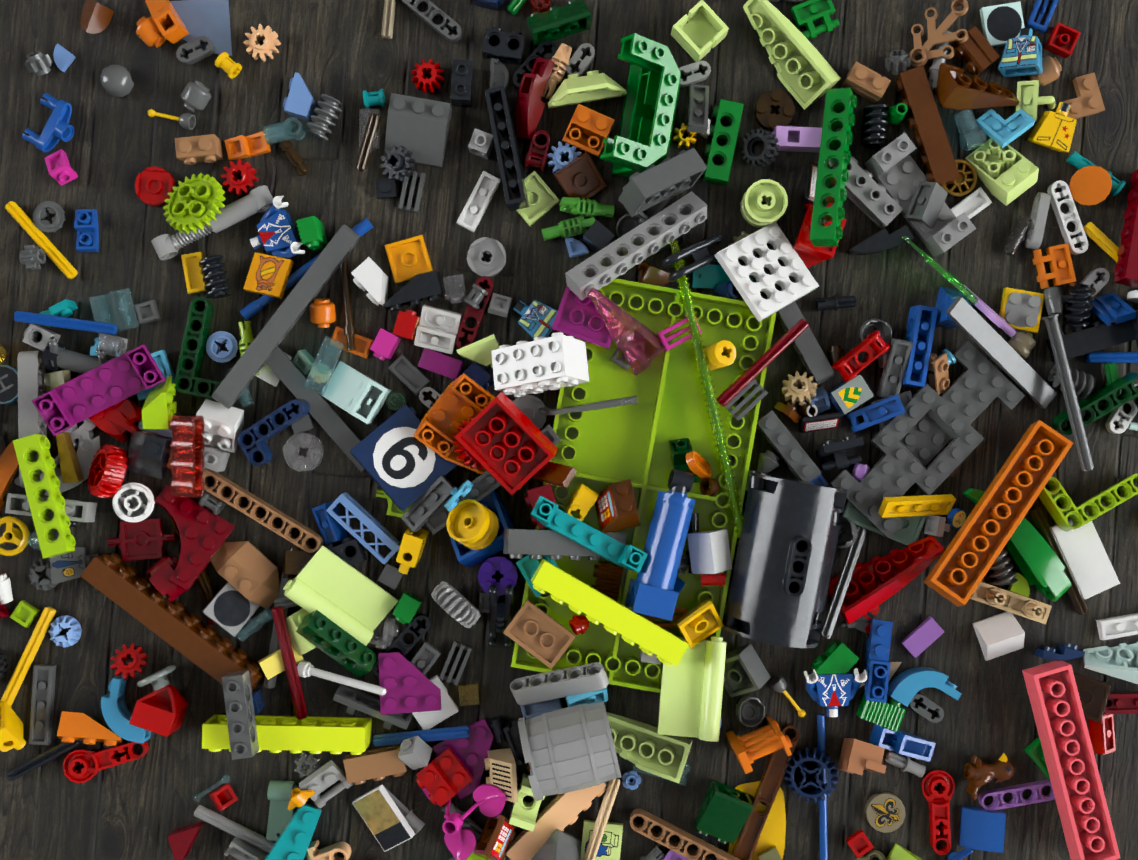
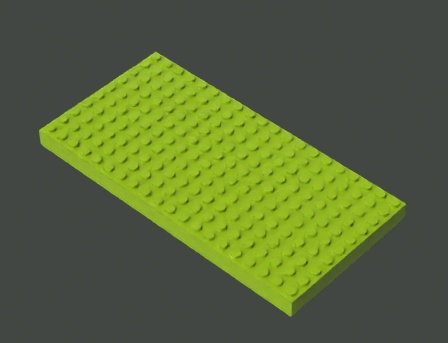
M615 278L610 284L596 291L615 328L610 347L606 349L583 341L586 345L589 382L580 383L577 386L561 387L557 409L637 396L638 403L555 415L553 430L561 441L555 445L558 451L549 462L574 467L577 471L567 488L551 484L557 505H559L558 508L563 512L565 511L575 490L581 483L599 494L611 483L631 479L641 526L613 532L626 533V545L631 544L644 551L658 491L668 492L669 490L668 479L673 469L669 441L689 438L693 451L700 454L710 464L712 469V476L710 478L718 480L720 489L716 496L703 495L700 491L702 479L698 476V482L693 483L690 492L687 493V498L696 500L693 513H699V532L727 529L732 564L739 527L727 485L695 341L692 337L666 351L661 343V339L657 335V333L689 317L684 290ZM687 291L692 314L702 333L698 334L701 351L705 347L722 340L730 341L736 348V358L732 364L713 371L707 370L741 517L761 400L737 421L725 407L719 405L716 399L770 349L776 312L758 322L745 301ZM688 321L664 334V337L667 338L691 325V322ZM631 326L647 337L626 371L609 360L627 329ZM692 329L675 337L667 343L671 345L674 342L686 337L687 335L693 333ZM633 332L630 333L616 359H620L634 335ZM637 336L623 360L624 364L627 363L641 337ZM767 367L754 378L762 388ZM753 385L750 389H748L731 406V408L734 409L756 387ZM758 391L736 413L739 415L761 393ZM594 503L582 522L600 531ZM577 510L570 512L573 516L577 517L579 515ZM543 528V529H540V530H551V529H549V528ZM687 537L683 549V556H688L686 555V551H688ZM561 555V559H554L560 569L589 586L591 584L595 585L596 577H593L594 566L598 565L599 561L610 562L601 556L600 560H588V556H581V560H569V556ZM543 556L542 559H538L539 563L544 559ZM627 568L623 569L618 597L620 604H625L631 578L636 579L638 572ZM689 568L685 570L684 575L678 574V577L686 584L678 594L675 607H685L687 612H689L704 600H710L721 621H723L731 569L721 572L725 573L726 584L722 585V587H719V585L701 586L700 574L688 573ZM526 581L522 606L528 599L574 634L570 628L569 621L574 615L577 616L579 614L570 610L569 604L563 602L561 605L551 599V594L547 591L545 594L536 597ZM674 612L673 615H682V613ZM638 613L647 619V615ZM653 619V622L673 623L676 621L673 619L672 621L666 619ZM589 621V628L584 634L576 635L552 669L515 642L511 667L546 673L599 662L603 665L611 685L657 693L661 692L663 663L661 662L660 665L641 662L639 658V644L635 643L632 646L621 638V634L617 633L615 636L605 630L602 623L596 625ZM664 628L677 637H682L676 628ZM721 628L706 639L711 640V636L720 637Z

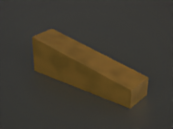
M70 432L57 434L56 440L62 482L73 483L84 480Z

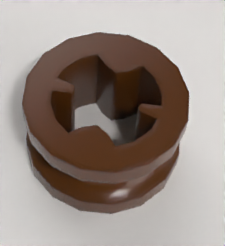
M704 478L701 481L700 491L703 495L716 496L720 489L718 480Z

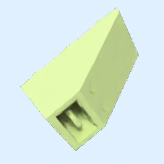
M991 138L965 158L975 168L977 176L991 194L1006 206L1033 186L1038 179L1039 168L1009 144L1002 148Z

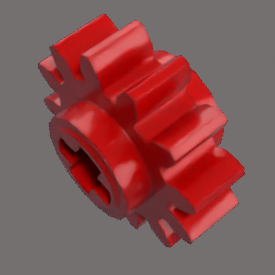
M238 159L237 165L230 161V168L223 167L227 174L221 175L226 180L223 182V186L229 187L228 191L230 193L236 191V194L241 196L242 191L247 194L250 193L249 187L256 188L252 182L258 181V178L253 176L257 171L251 168L249 162L243 163V161ZM239 175L242 176L241 181L237 179Z
M134 643L131 644L130 648L123 644L122 651L115 649L117 657L113 656L110 658L115 662L110 668L116 670L115 675L117 677L122 674L124 680H127L129 675L136 679L135 673L143 674L144 672L141 667L148 666L143 661L148 658V655L142 653L144 650L142 647L136 649ZM132 658L133 662H129L127 665L125 662Z

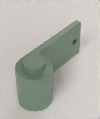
M270 780L267 792L270 807L266 840L276 841L279 837L278 835H281L293 816L294 809L289 811L287 807L292 790L299 788V786H296L295 781Z

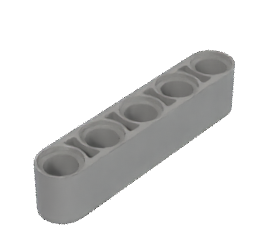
M595 662L517 678L511 682L510 690L517 704L526 705L601 690L607 687L609 679L603 665Z

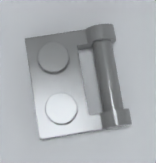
M332 760L299 783L300 790L315 791V794L310 798L318 808L325 806L328 800L345 788L348 789L353 786V783H347L346 773ZM338 780L341 781L336 786L331 788L329 791L324 793L322 796L320 795L321 792L330 787L332 784H334Z

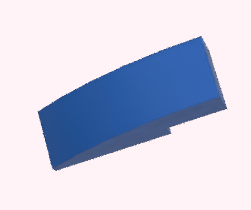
M874 724L869 742L876 746L928 762L931 760L936 745L933 741L901 730L895 732L877 724Z

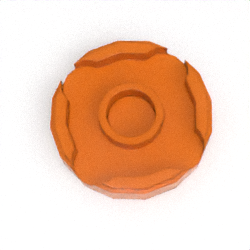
M1095 165L1077 170L1071 177L1069 184L1072 198L1076 202L1088 206L1105 200L1112 188V180L1108 171L1101 166Z

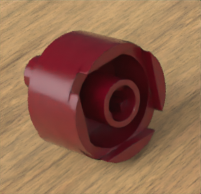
M166 555L147 570L146 574H151L149 580L163 596L168 594L170 596L168 600L173 602L185 591L169 582L179 559L175 555L173 557Z

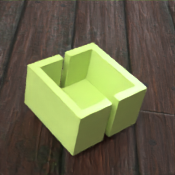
M701 0L689 11L688 15L685 14L673 25L671 35L695 62H698L710 52L711 47L714 48L726 37L729 28Z

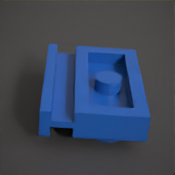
M1114 292L1096 297L1091 302L1093 305L1091 311L1107 326H1110L1112 322L1117 324L1136 318V311Z

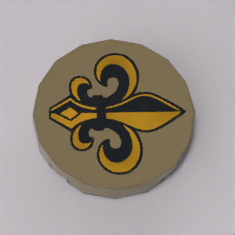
M887 791L872 795L865 806L868 823L875 830L883 833L897 830L903 824L906 816L902 801L896 795Z

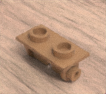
M931 353L928 371H932L928 374L929 386L939 395L950 387L947 353L940 357L935 353Z

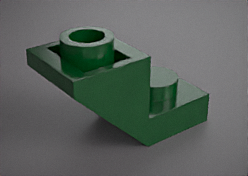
M689 438L670 440L669 446L673 468L693 473V483L698 482V476L690 470L686 462V453L693 451Z

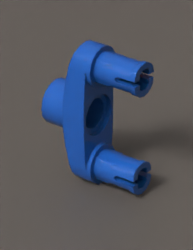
M45 93L42 97L48 101L41 98L40 103L52 109V114L41 135L27 128L24 132L30 136L22 134V138L36 145L37 149L47 153L60 140L64 142L71 140L74 135V127L69 124L72 114L71 104Z

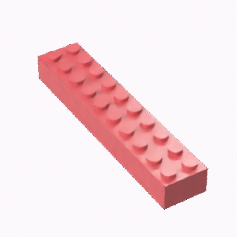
M1056 660L1022 670L1070 859L1116 860L1121 858L1072 665Z

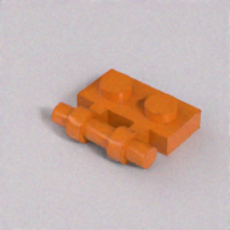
M1068 243L1046 248L1047 256H1042L1041 249L1033 251V265H1036L1038 273L1036 278L1037 282H1040L1041 289L1049 288L1048 280L1050 279L1053 280L1054 286L1076 282ZM1045 262H1049L1051 273L1046 274Z

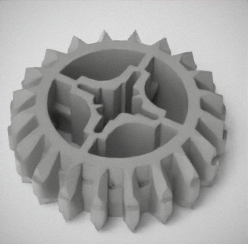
M442 581L431 593L434 601L466 628H471L475 625L481 616L480 611L466 597L446 582Z

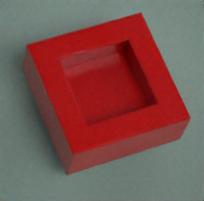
M859 829L845 839L858 859L874 848L862 829Z

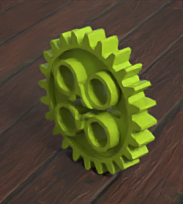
M202 173L198 177L192 174L191 179L186 176L185 182L178 181L179 186H173L174 192L168 193L170 199L164 200L168 205L163 207L166 211L163 215L175 230H178L180 233L185 231L189 234L191 230L196 233L198 228L203 231L205 224L210 227V221L217 220L215 215L221 214L219 208L225 206L222 201L226 200V198L223 196L225 191L222 189V185L214 177H210L208 174L204 176Z

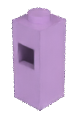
M776 126L773 132H771L775 135L774 138H777L779 141L775 143L779 145V149H776V151L820 152L822 128Z

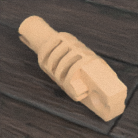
M561 43L551 59L555 63L542 95L544 97L546 91L549 90L546 96L547 99L552 98L556 85L562 81L566 72V65L569 64L572 47Z

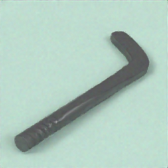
M637 396L560 409L542 407L539 408V412L544 415H557L637 404L638 401Z

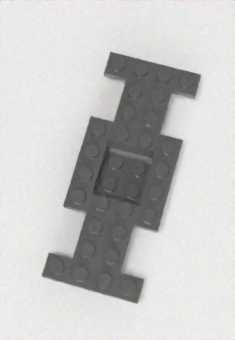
M969 341L964 342L953 354L966 370L940 396L928 384H925V387H921L904 405L906 413L893 417L871 440L883 452V457L869 470L867 475L858 482L850 473L843 469L830 483L833 487L848 489L846 500L888 539L902 526V523L895 517H880L878 511L884 497H901L914 483L926 495H931L983 441L984 438L970 424L995 398L1008 410H1012L1025 396ZM951 439H953L951 443L931 462V464L928 467H926V465L935 457V455Z

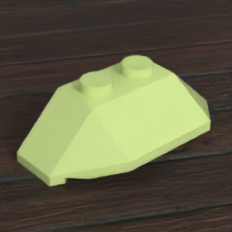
M599 70L589 71L587 76L579 77V74L567 75L568 79H564L548 102V108L626 96L627 92L626 89L605 73L599 74Z

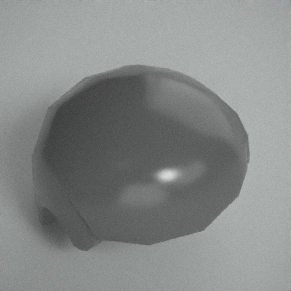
M111 64L102 70L100 75L101 84L110 95L124 97L130 93L134 83L127 68L120 64Z
M625 214L616 225L617 236L619 238L644 221L637 215L631 217L630 214Z
M871 318L862 324L859 333L861 341L876 330H879L880 336L886 343L891 341L893 331L887 322Z
M840 516L838 523L841 524L836 546L845 549L853 545L857 540L858 529L850 519Z
M747 696L737 703L735 714L742 725L755 727L761 724L765 717V706L759 698Z

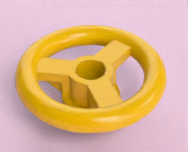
M7 516L0 518V526L6 523V531L0 537V545L4 542H9L18 546L13 550H5L0 547V554L14 556L21 553L29 542V530L26 524L16 517ZM13 523L17 524L20 528L13 527Z

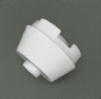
M127 483L121 486L117 494L113 496L112 501L116 515L127 522H140L146 519L152 513L155 504L154 496L150 489L140 483Z

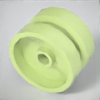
M761 179L754 182L744 193L740 202L741 214L750 225L764 228L769 224L775 223L785 213L788 206V196L785 189L778 182L771 179Z

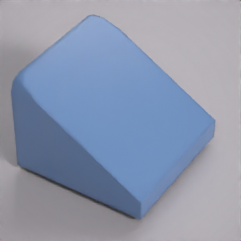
M823 387L817 388L815 390L816 397H811V403L808 404L815 405L818 409L817 414L831 409L826 390Z

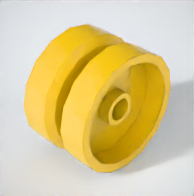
M472 499L460 501L450 511L446 521L450 537L473 550H480L490 545L497 536L499 521L496 514Z

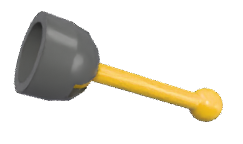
M153 109L148 110L150 117L158 116L179 121V124L188 130H193L196 125L194 114L183 113L180 117L155 112Z
M782 675L773 678L769 686L775 692H783L798 711V715L804 717L806 715L805 710L800 709L786 691L787 683Z

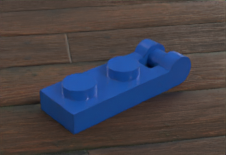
M895 394L845 415L847 420H850L852 424L851 429L854 433L906 413L899 395ZM862 415L864 422L859 423L857 416Z

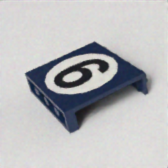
M406 404L350 450V454L402 513L421 497L441 475L445 476L457 466V464L442 458L413 436L421 421L417 418L418 413L413 407L408 408Z

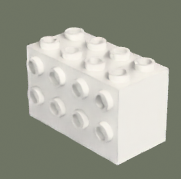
M561 332L553 333L548 338L535 337L534 341L531 342L518 341L513 346L501 345L499 349L491 351L495 390L502 391L505 395L514 394V397H524L527 394H538L547 390H558L561 387L577 386L580 383L589 382L585 342L574 339L573 336H566Z

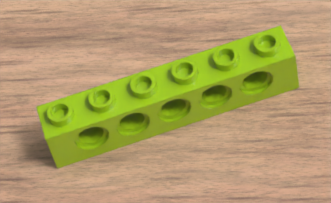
M33 434L13 440L42 557L53 558L74 552L76 541L69 528L71 522L65 512L64 507L66 503L60 493L59 487L61 484L55 474L54 468L56 465L49 451L50 442L46 435ZM36 452L39 455L37 461L34 460V454ZM42 471L43 474H44V477H43V479L40 481V479H39V474H40V472ZM45 491L49 493L47 500L44 499ZM51 510L54 513V517L52 520L49 518V512ZM55 530L59 532L57 539L54 537Z

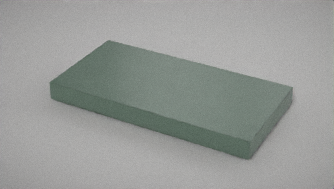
M848 500L846 501L844 511L841 513L842 517L850 519L855 525L884 536ZM927 516L895 517L902 523V526L889 539L907 546L916 542Z

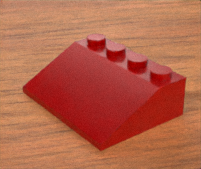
M502 391L455 436L459 443L511 495L546 465L558 451V448Z

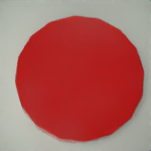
M153 166L145 168L141 174H138L134 186L135 192L141 201L147 205L157 207L167 204L164 200L170 199L168 193L174 192L172 187H176V184L169 172L163 168Z

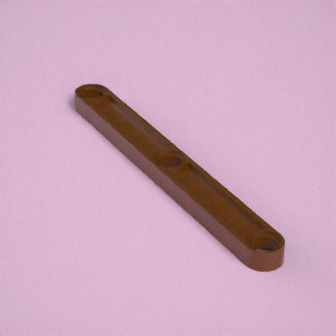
M785 724L780 730L784 736L787 729L792 728L795 730V736L790 739L793 747L789 748L793 755L800 734L795 725ZM783 748L770 755L752 800L753 810L741 829L731 855L741 860H751L785 775L784 769L788 767L786 762L791 760V755L788 756ZM758 802L766 804L764 811L759 812L755 809Z

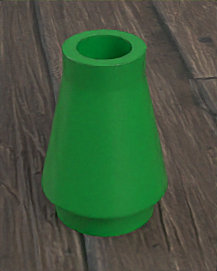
M899 103L889 107L886 111L889 114L886 117L888 123L892 125L902 123L908 110L907 105Z

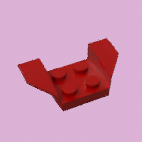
M811 203L804 205L807 212L796 243L792 247L807 268L833 258L837 246L814 247L811 243L810 231L813 214V204ZM829 203L826 207H831L833 204ZM845 218L844 220H841L840 227H842V232L846 223ZM832 221L826 222L824 226H829Z

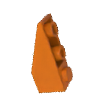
M145 0L154 22L167 40L175 44L190 34L169 0Z
M65 711L61 713L57 737L62 739L61 742L74 743L75 740H82L83 744L95 745L96 742H104L105 746H116L117 743L122 744L123 742L121 737L84 713Z

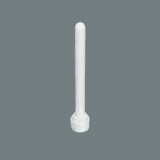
M301 660L297 666L300 677L306 678L312 675L378 695L386 694L384 687L314 668L310 662Z

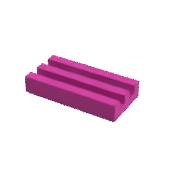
M690 317L657 333L666 351L693 337V333L671 345L667 343L692 329L691 325L667 338L664 337V334L690 321ZM694 318L697 334H700L702 331Z

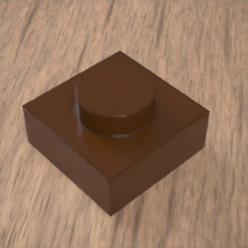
M778 401L774 407L782 416L796 424L801 418L796 413L797 408L790 403L785 405Z

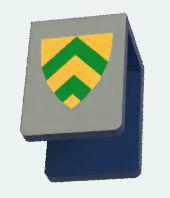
M861 375L854 377L848 382H843L827 392L829 401L835 411L842 413V415L847 414L874 396Z

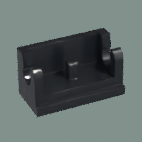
M518 718L504 723L503 730L516 764L519 766L524 763V755L519 734Z

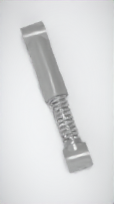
M266 185L259 186L250 191L248 195L220 208L221 214L215 215L217 220H211L210 227L205 224L203 231L198 228L196 233L191 230L189 234L185 231L179 232V234L176 233V235L173 234L172 236L170 234H163L154 238L151 243L161 261L171 259L179 253L178 251L181 247L183 248V245L186 246V244L192 243L196 239L199 240L202 236L205 237V234L208 235L211 232L218 233L258 212L267 211L273 204V197Z

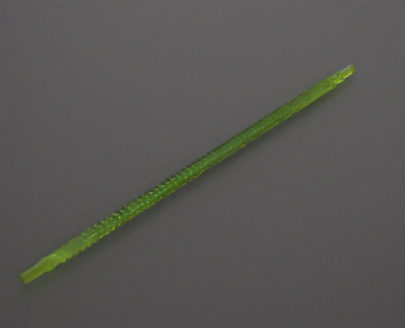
M678 241L670 242L672 254L680 251ZM682 259L673 263L676 271L685 265ZM683 276L676 282L680 284L678 286L681 289L679 294H682L680 299L684 301L682 303L685 306L683 311H686L684 316L688 318L686 320L689 323L687 328H690L688 333L692 335L690 337L693 340L691 345H694L692 350L696 352L694 354L697 357L695 362H698L696 367L700 369L698 371L701 374L699 379H702L700 384L704 386L702 388L705 391L703 396H706L704 401L708 403L706 405L709 408L707 413H710L708 418L712 420L710 422L713 425L711 430H714L712 435L716 437L714 439L717 442L715 447H718L716 452L720 454L718 456L721 459L719 464H722L720 469L724 471L722 473L725 476L723 481H726L724 486L728 488L726 490V493H729L727 498H730L728 503L732 505L730 507V510H733L731 515H734L732 520L736 522L734 524V527H737L735 532H738L736 537L741 538L742 535L740 534L743 531L742 522L744 518L741 515L743 511L740 510L742 505H739L741 500L737 498L739 496L736 493L738 488H735L737 483L733 481L735 479L732 476L734 471H731L733 466L729 464L731 462L728 459L730 454H727L729 449L725 447L727 445V442H724L726 437H723L725 432L721 430L723 428V425H720L722 420H719L721 415L717 413L719 411V408H716L718 403H715L717 398L713 396L715 394V391H712L714 386H711L712 380L709 379L711 374H708L710 369L707 368L708 363L705 362L707 357H704L706 352L703 351L704 346L701 345L703 340H700L702 335L699 334L700 329L697 327L699 323H696L698 318L695 317V314L697 312H694L695 306H692L694 301L691 300V297L693 295L689 293L691 291L688 288L690 284L687 283L689 278Z

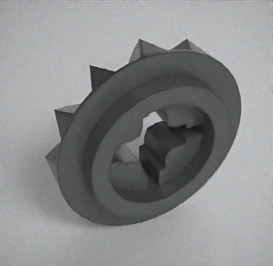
M42 202L33 212L34 224L43 232H56L59 228H63L62 225L66 221L65 211L56 202ZM48 213L55 215V217L52 218V223L49 220H45L47 217H49Z
M50 559L38 560L29 568L30 573L28 577L31 580L30 584L34 585L36 589L46 591L58 585V583L52 584ZM46 570V575L49 578H44L42 580V575L39 572H44Z

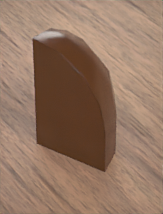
M86 0L81 14L80 24L82 30L91 34L102 32L109 25L114 11L98 2Z
M644 261L638 265V270L641 271L640 278H638L640 283L663 287L670 282L668 277L671 273Z

